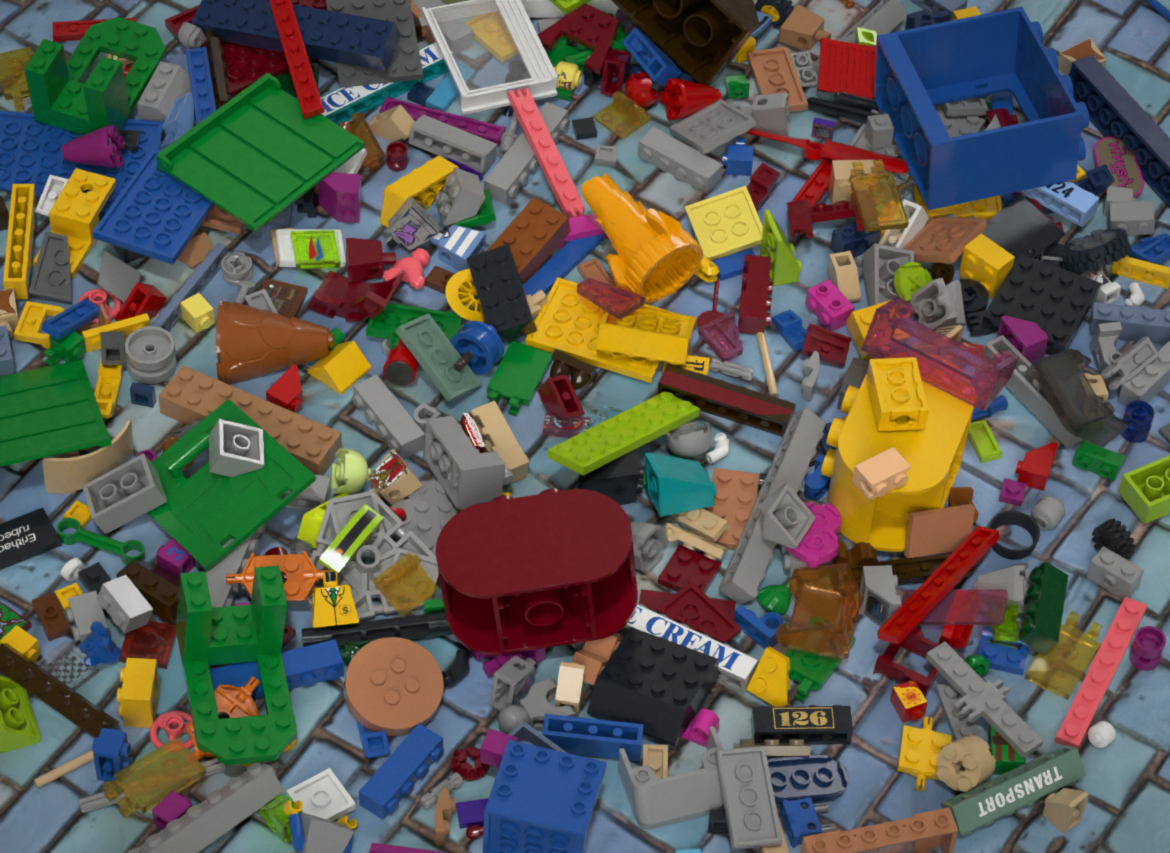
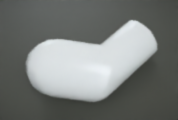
M1134 282L1128 286L1131 295L1130 298L1125 300L1126 306L1139 307L1144 302L1145 297L1139 284Z
M725 433L715 435V449L705 455L708 463L712 464L729 453L730 443Z

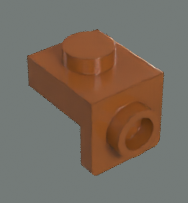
M950 488L948 507L972 504L975 507L972 502L973 488ZM976 507L973 521L978 520V511Z

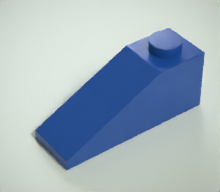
M635 27L622 42L654 82L666 86L669 78H678L682 73L673 61L638 28Z

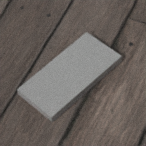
M765 746L716 750L715 759L732 850L781 845L783 840Z

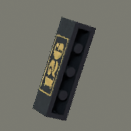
M842 705L752 707V739H755V743H765V739H779V743H789V739H804V743L809 745L851 744L853 734L851 707Z

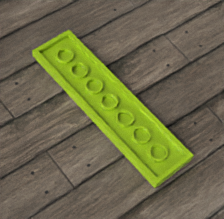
M664 391L548 449L547 458L584 476L699 417L700 408L692 405L689 401L675 397L670 392Z

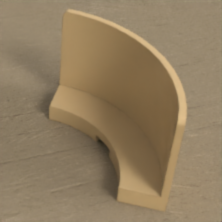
M127 420L121 432L111 441L112 445L102 447L94 452L78 457H44L42 464L45 491L55 494L76 493V490L83 489V485L130 461L134 453L132 420Z

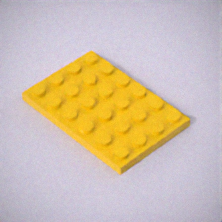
M557 277L547 296L549 301L542 306V310L535 319L538 331L527 335L525 345L551 353L557 349L587 364L652 383L662 360L653 362L645 357L637 356L630 358L622 353L607 354L602 352V350L596 349L599 325L609 302L665 312L671 311Z

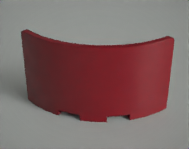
M403 270L397 277L378 283L348 282V278L329 271L307 308L331 319L334 316L345 318L346 322H361L362 318L367 317L372 319L384 310L406 271Z

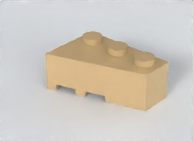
M495 400L472 409L470 417H472L485 445L483 453L497 451L499 457L505 462V468H509L513 474L512 483L526 478L530 465L529 459L522 451Z

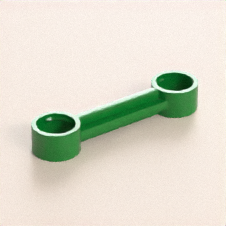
M64 518L57 524V534L62 544L73 545L80 542L121 556L122 562L125 565H128L132 560L145 561V548L143 543L138 540H128L123 543L82 529L79 521L74 518ZM68 528H73L77 530L73 534L69 535L61 533L63 530ZM137 550L141 552L139 555L134 557L125 555L128 551Z

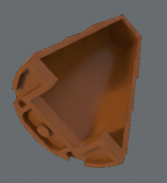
M220 301L216 320L217 376L219 381L226 384H235L259 375L263 376L289 366L291 367L293 364L298 366L329 355L330 346H334V334L329 332V328L293 316L289 318L237 302Z

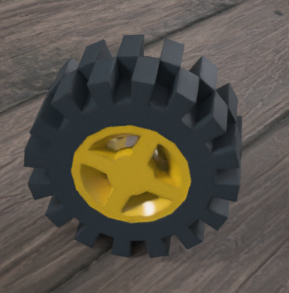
M757 0L755 3L756 12L759 11L772 16L771 27L773 25L776 29L782 26L794 10V6H791L793 3L791 0Z

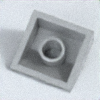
M218 419L209 435L210 472L234 477L263 468V429Z

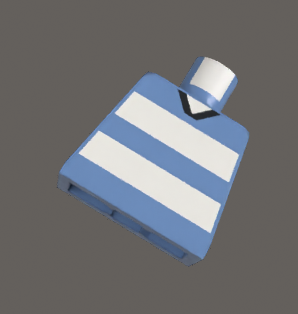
M452 225L446 234L439 233L431 238L430 242L438 246V258L440 261L458 271L470 269L466 258L481 254L486 248V233Z

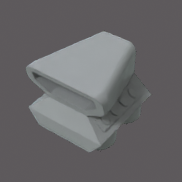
M943 278L935 279L912 295L911 309L913 312L918 313V328L926 336L929 333H934L940 327L961 325L963 327L966 325L959 280L945 285Z

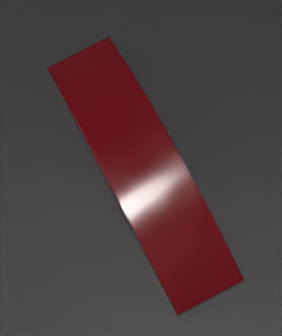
M763 162L752 174L750 183L747 186L756 211L767 198L780 176V172Z

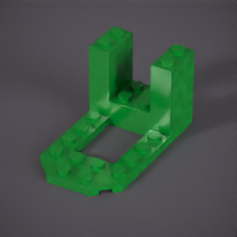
M120 17L91 25L67 63L63 44L43 39L24 69L35 121L82 135L105 126L115 125L118 133V130H121L146 89L160 61H163L167 54L156 28ZM100 52L134 61L133 66L124 79L122 62L102 56L86 83H81Z
M279 565L255 567L251 605L212 608L206 572L180 574L176 633L196 745L201 751L205 753L208 751L215 755L217 761L225 766L276 761L282 755V751L287 745H291L297 738V728L281 655L287 600ZM256 661L267 715L219 719L209 665Z

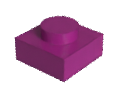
M1004 478L999 501L1021 506L1027 483Z

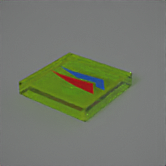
M334 230L291 231L290 240L296 269L340 268L341 262Z

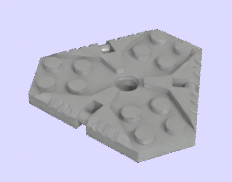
M373 491L330 499L317 536L316 551L313 550L310 558L318 570H329L318 562L319 558L364 504L384 517L377 531L337 575L338 585L349 584L359 620L374 618L375 614L379 613L388 615L423 607V601L431 600L439 575L436 556L411 530L408 533L406 532L401 519ZM395 534L400 538L396 543L392 539ZM366 556L371 557L374 560V563L369 565L362 562L361 558ZM319 580L315 587L324 586L323 580ZM312 594L310 595L308 600L305 601L310 606V608L312 605ZM379 598L380 604L373 605L371 599Z

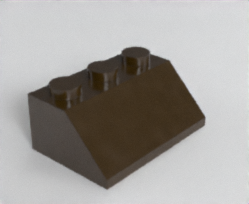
M132 560L116 574L117 578L127 575L152 606V614L172 626L176 623L180 579L153 562Z

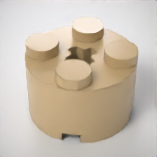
M974 735L961 737L949 743L938 754L937 777L950 788L957 791L967 792L989 779L995 770V757L991 755L988 749L990 746L982 738Z

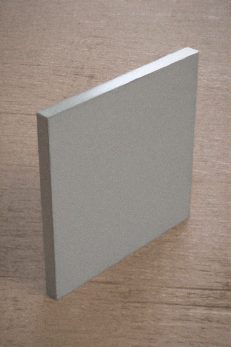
M105 251L103 252L97 286L125 302L135 284L139 282L141 272Z

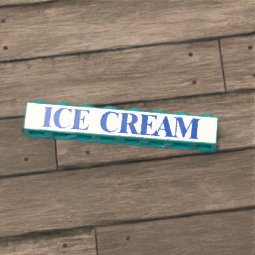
M434 42L419 50L423 79L339 88L321 97L325 110L321 115L337 125H341L382 105L387 97L394 99L410 91L417 82L425 84L449 72L437 43Z

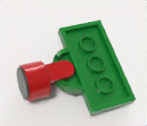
M388 303L378 316L370 318L366 328V336L388 339V346L391 349L383 367V373L387 380L396 385H409L416 379L420 367L419 362L395 332L399 326L429 313L451 342L452 337L460 332L463 322L461 316L457 313Z

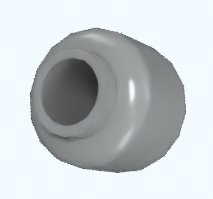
M1052 496L1041 497L1031 510V517L1037 522L1041 530L1055 529L1066 515L1063 502L1058 497Z

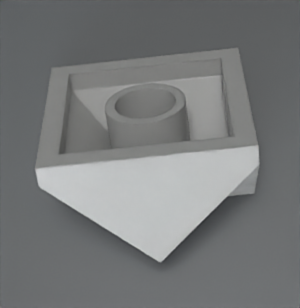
M788 483L783 484L758 505L764 513L763 538L792 549L797 548L816 518Z

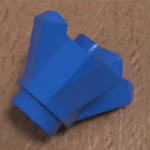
M93 622L90 627L92 635L87 637L85 642L79 646L80 652L87 655L84 658L85 667L101 663L112 665L119 659L121 650L111 640L101 622Z

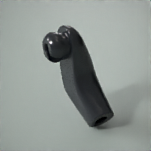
M466 649L457 650L454 665L446 673L442 671L444 688L454 687L468 675L470 663L469 654Z

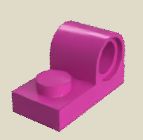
M700 709L682 735V738L707 748L709 727L714 726L718 733L720 727L719 717L711 710Z

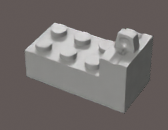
M453 416L427 419L423 459L456 508L464 509L478 503L490 502L494 498L502 496L503 485L513 482V474L509 468H505V462L499 457L497 451L480 453L473 446L471 439L466 436L462 426L457 423Z

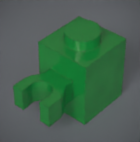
M76 331L61 340L49 336L51 348L44 351V355L48 357L45 363L49 366L56 365L60 359L65 362L79 360L86 354L85 338Z

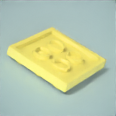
M746 186L685 206V212L698 244L703 250V255L711 261L761 244L763 226Z

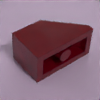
M567 374L548 378L539 388L538 393L546 411L563 420L585 414Z

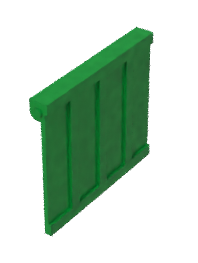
M266 73L156 154V160L159 170L164 173L167 172L244 223L247 228L256 232L365 148V142L321 114L304 119L299 100L283 91L278 79Z
M83 359L0 376V467L98 445L100 448L112 445Z

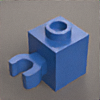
M737 137L736 145L728 144L727 153H723L722 164L726 166V175L751 176L754 146H745V138Z

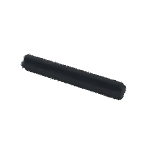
M815 97L807 99L809 109L866 124L868 116L880 115Z

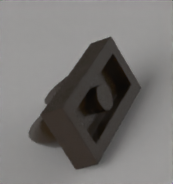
M555 349L551 356L554 362L550 370V378L564 374L568 375L569 372H572L571 384L574 390L585 386L589 381L594 382L598 376L595 367Z

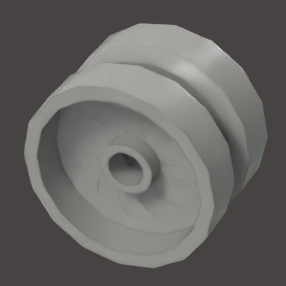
M155 326L141 327L127 337L124 344L127 369L134 380L144 384H157L169 379L175 373L177 362L174 338L167 330Z

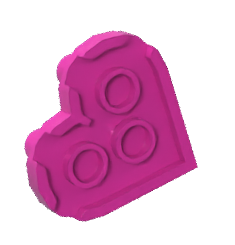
M808 502L805 505L816 517L797 548L792 549L784 545L782 546L797 559L805 562L808 567L816 568L838 555L839 545L836 534L841 531V515L837 508L829 503L823 506L820 504L813 505V502Z

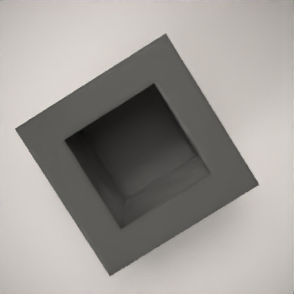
M123 331L100 332L102 365L125 364Z

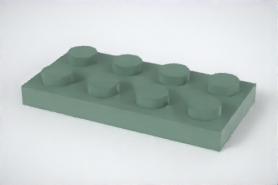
M429 313L396 329L397 335L448 402L466 395L481 386L482 383L468 365L464 366L459 372L454 369L453 365L461 358V355Z

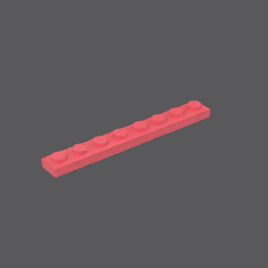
M1125 596L1054 742L1079 749L1148 605Z

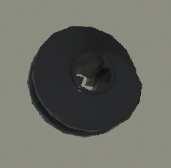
M972 279L959 280L965 315L986 310L989 294L985 286Z

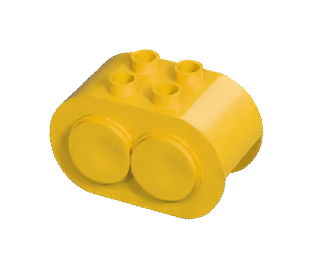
M900 353L885 357H916L929 410L925 429L878 431L866 379L867 373L860 388L849 385L846 390L841 412L848 414V416H843L842 420L834 418L831 424L826 444L836 447V450L828 449L821 469V475L831 478L827 503L836 507L840 512V532L857 544L859 542L870 543L875 550L904 551L909 513L940 509L945 506L950 488L953 486L962 463L976 403V391L970 379L960 369L935 356L922 353ZM894 447L911 466L910 470L906 472L908 482L901 487L888 491L881 497H876L869 501L852 482L854 468L856 465Z

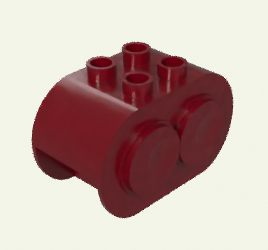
M551 488L543 490L538 495L518 498L499 496L490 502L478 503L458 512L445 524L438 536L435 551L447 622L455 638L474 652L485 655H501L604 639L620 631L630 621L635 612L638 590L630 520L623 508L604 494L585 489L562 491Z

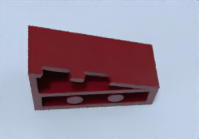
M745 254L737 333H764L765 326L770 325L771 313H766V311H771L772 297H768V295H772L773 282H769L771 257Z

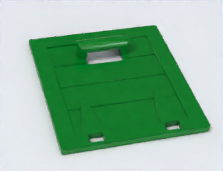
M229 399L152 462L157 469L167 502L152 509L147 514L207 571L211 570L316 481L315 475L265 430H263V468L238 476L228 477L211 473L208 462L189 479H186L181 469L206 448L209 449V435L218 419L262 429ZM290 490L291 492L280 501L279 497ZM232 537L235 539L228 546L223 548V545Z

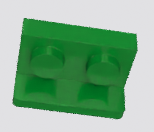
M1082 440L1079 448L1075 451L1072 465L1115 481L1126 456Z

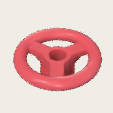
M102 288L85 292L77 301L78 303L89 298V301L98 307L99 304H103L111 320L117 316L121 309V300ZM107 296L114 301V309L107 305ZM98 318L91 321V323H98Z
M170 711L157 717L150 728V739L154 746L166 753H180L191 748L193 744L190 738L185 743L176 746L177 739L187 732L186 727L192 720L191 715L182 711ZM159 727L167 733L169 737L168 745L158 739L157 730Z

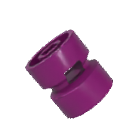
M1145 626L1138 629L1135 633L1129 659L1131 664L1137 669L1150 671L1158 667L1166 644V637L1160 629L1153 626Z

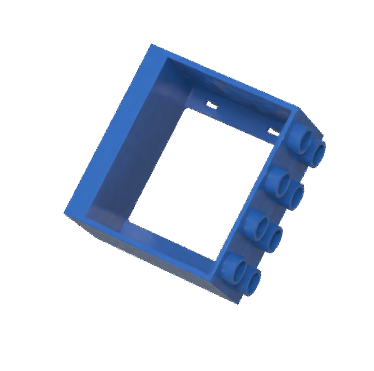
M1023 7L876 36L874 101L880 114L888 113L894 126L893 140L928 210L1076 179L1078 161L1084 160L1086 157L1081 129L1089 126V113L1084 102H1075L1070 76L1067 74L1060 75L1055 50L1053 48H1045L1040 23L1038 21L1031 22ZM1010 92L1015 97L1028 121L950 138L934 106L975 97L986 98L990 94Z

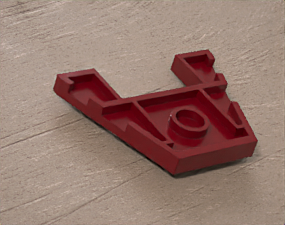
M585 3L539 33L538 37L543 47L547 50H551L561 36L593 50L594 52L584 62L585 68L601 75L603 73L604 59L611 45H613L620 23L619 19Z

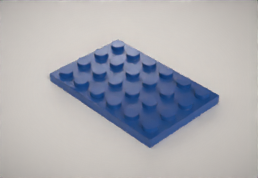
M153 148L93 230V238L173 265L215 204L167 172L164 173L157 168L156 154L161 151Z

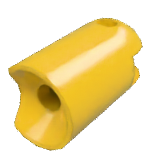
M703 255L695 275L704 282L712 283L718 278L719 268Z

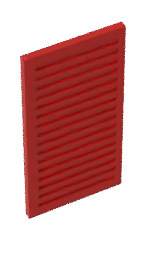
M821 38L817 91L833 94L841 91L874 100L876 47Z

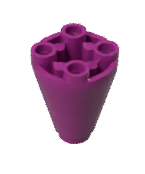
M115 125L105 126L70 140L67 144H63L62 155L65 161H70L71 163L106 168L123 167L121 149H124L125 146L123 136H118Z

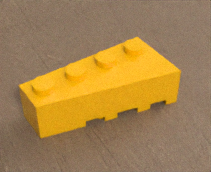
M438 155L409 174L401 177L396 182L388 185L383 192L384 199L379 223L389 228V220L410 196L427 211L438 192L443 190L447 176L452 174L455 167H459Z

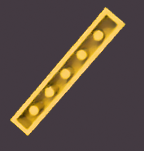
M12 184L3 284L4 290L14 288L15 299H29L28 291L30 287L36 220L35 210L37 208L35 184Z

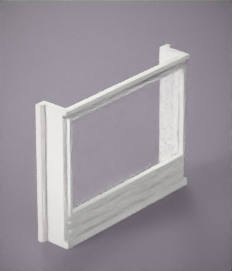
M469 0L428 9L422 7L419 22L421 26H429L461 95L460 111L462 115L511 105L507 97V92L511 90L515 92L517 89L522 91L523 88H528L534 100L557 96L558 76L521 0Z

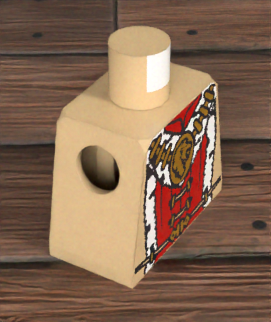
M394 449L368 475V478L374 484V487L369 491H373L380 499L384 497L391 505L402 500L423 485Z

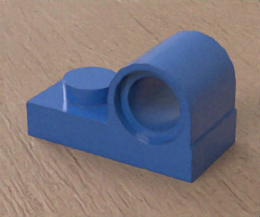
M742 604L735 609L734 621L741 627V631L762 648L766 649L769 646L774 648L780 642L784 625L781 615L770 612L759 619L752 610L746 609Z

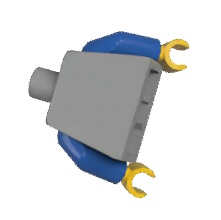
M291 800L285 802L283 810L289 815L290 833L295 853L351 852L354 833L352 829L357 826L355 819L347 821L348 815L340 817L337 822L304 812L300 815L298 812L303 808L301 801H296L294 808L291 805Z

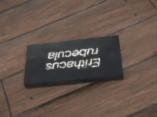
M44 508L0 524V570L62 546L61 539Z

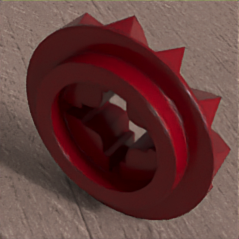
M474 744L471 747L463 745L460 750H455L451 758L453 773L457 772L462 776L463 780H478L484 777L490 769V765L480 762V749L476 748ZM467 757L471 758L472 761L475 760L474 768L469 762L466 763Z

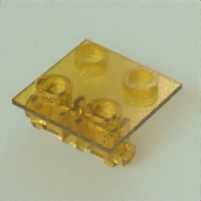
M618 91L612 95L614 102L592 116V118L621 139H624L652 119L646 113V109L641 108L631 98L627 99L623 92Z
M410 552L372 580L401 617H404L439 590V587L421 567V561L418 556H412Z

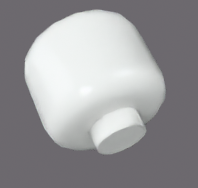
M1100 721L1088 730V739L1097 748L1108 746L1116 738L1114 727L1106 721Z

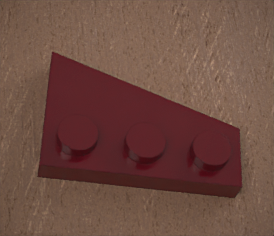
M692 581L657 608L656 613L664 614L669 619L685 624L697 632L707 634L723 644H728L741 633V627Z

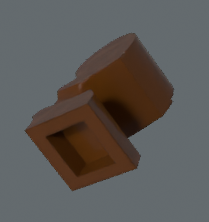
M838 540V555L832 559L833 566L878 562L876 550L870 543L859 542L850 551H847L846 544L841 540Z

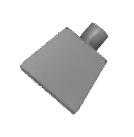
M788 93L757 95L754 97L752 107H742L741 111L755 118L756 126L754 128L788 136L791 124Z

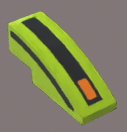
M364 504L328 546L318 562L330 571H337L338 575L357 555V551L377 531L384 517Z

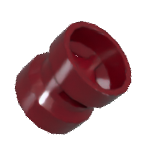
M402 142L390 143L386 148L387 167L395 172L405 170L408 165L407 146Z

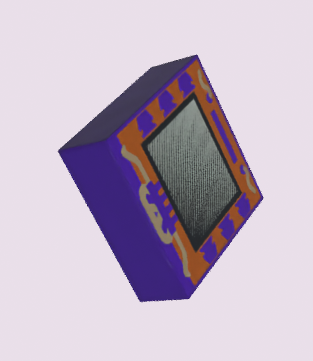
M815 117L811 137L832 141L835 122Z

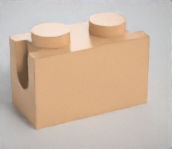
M892 447L856 465L852 482L870 501L908 482L906 472L910 470L911 466Z

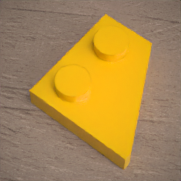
M770 646L767 647L746 690L774 707L790 705L788 704L790 658Z

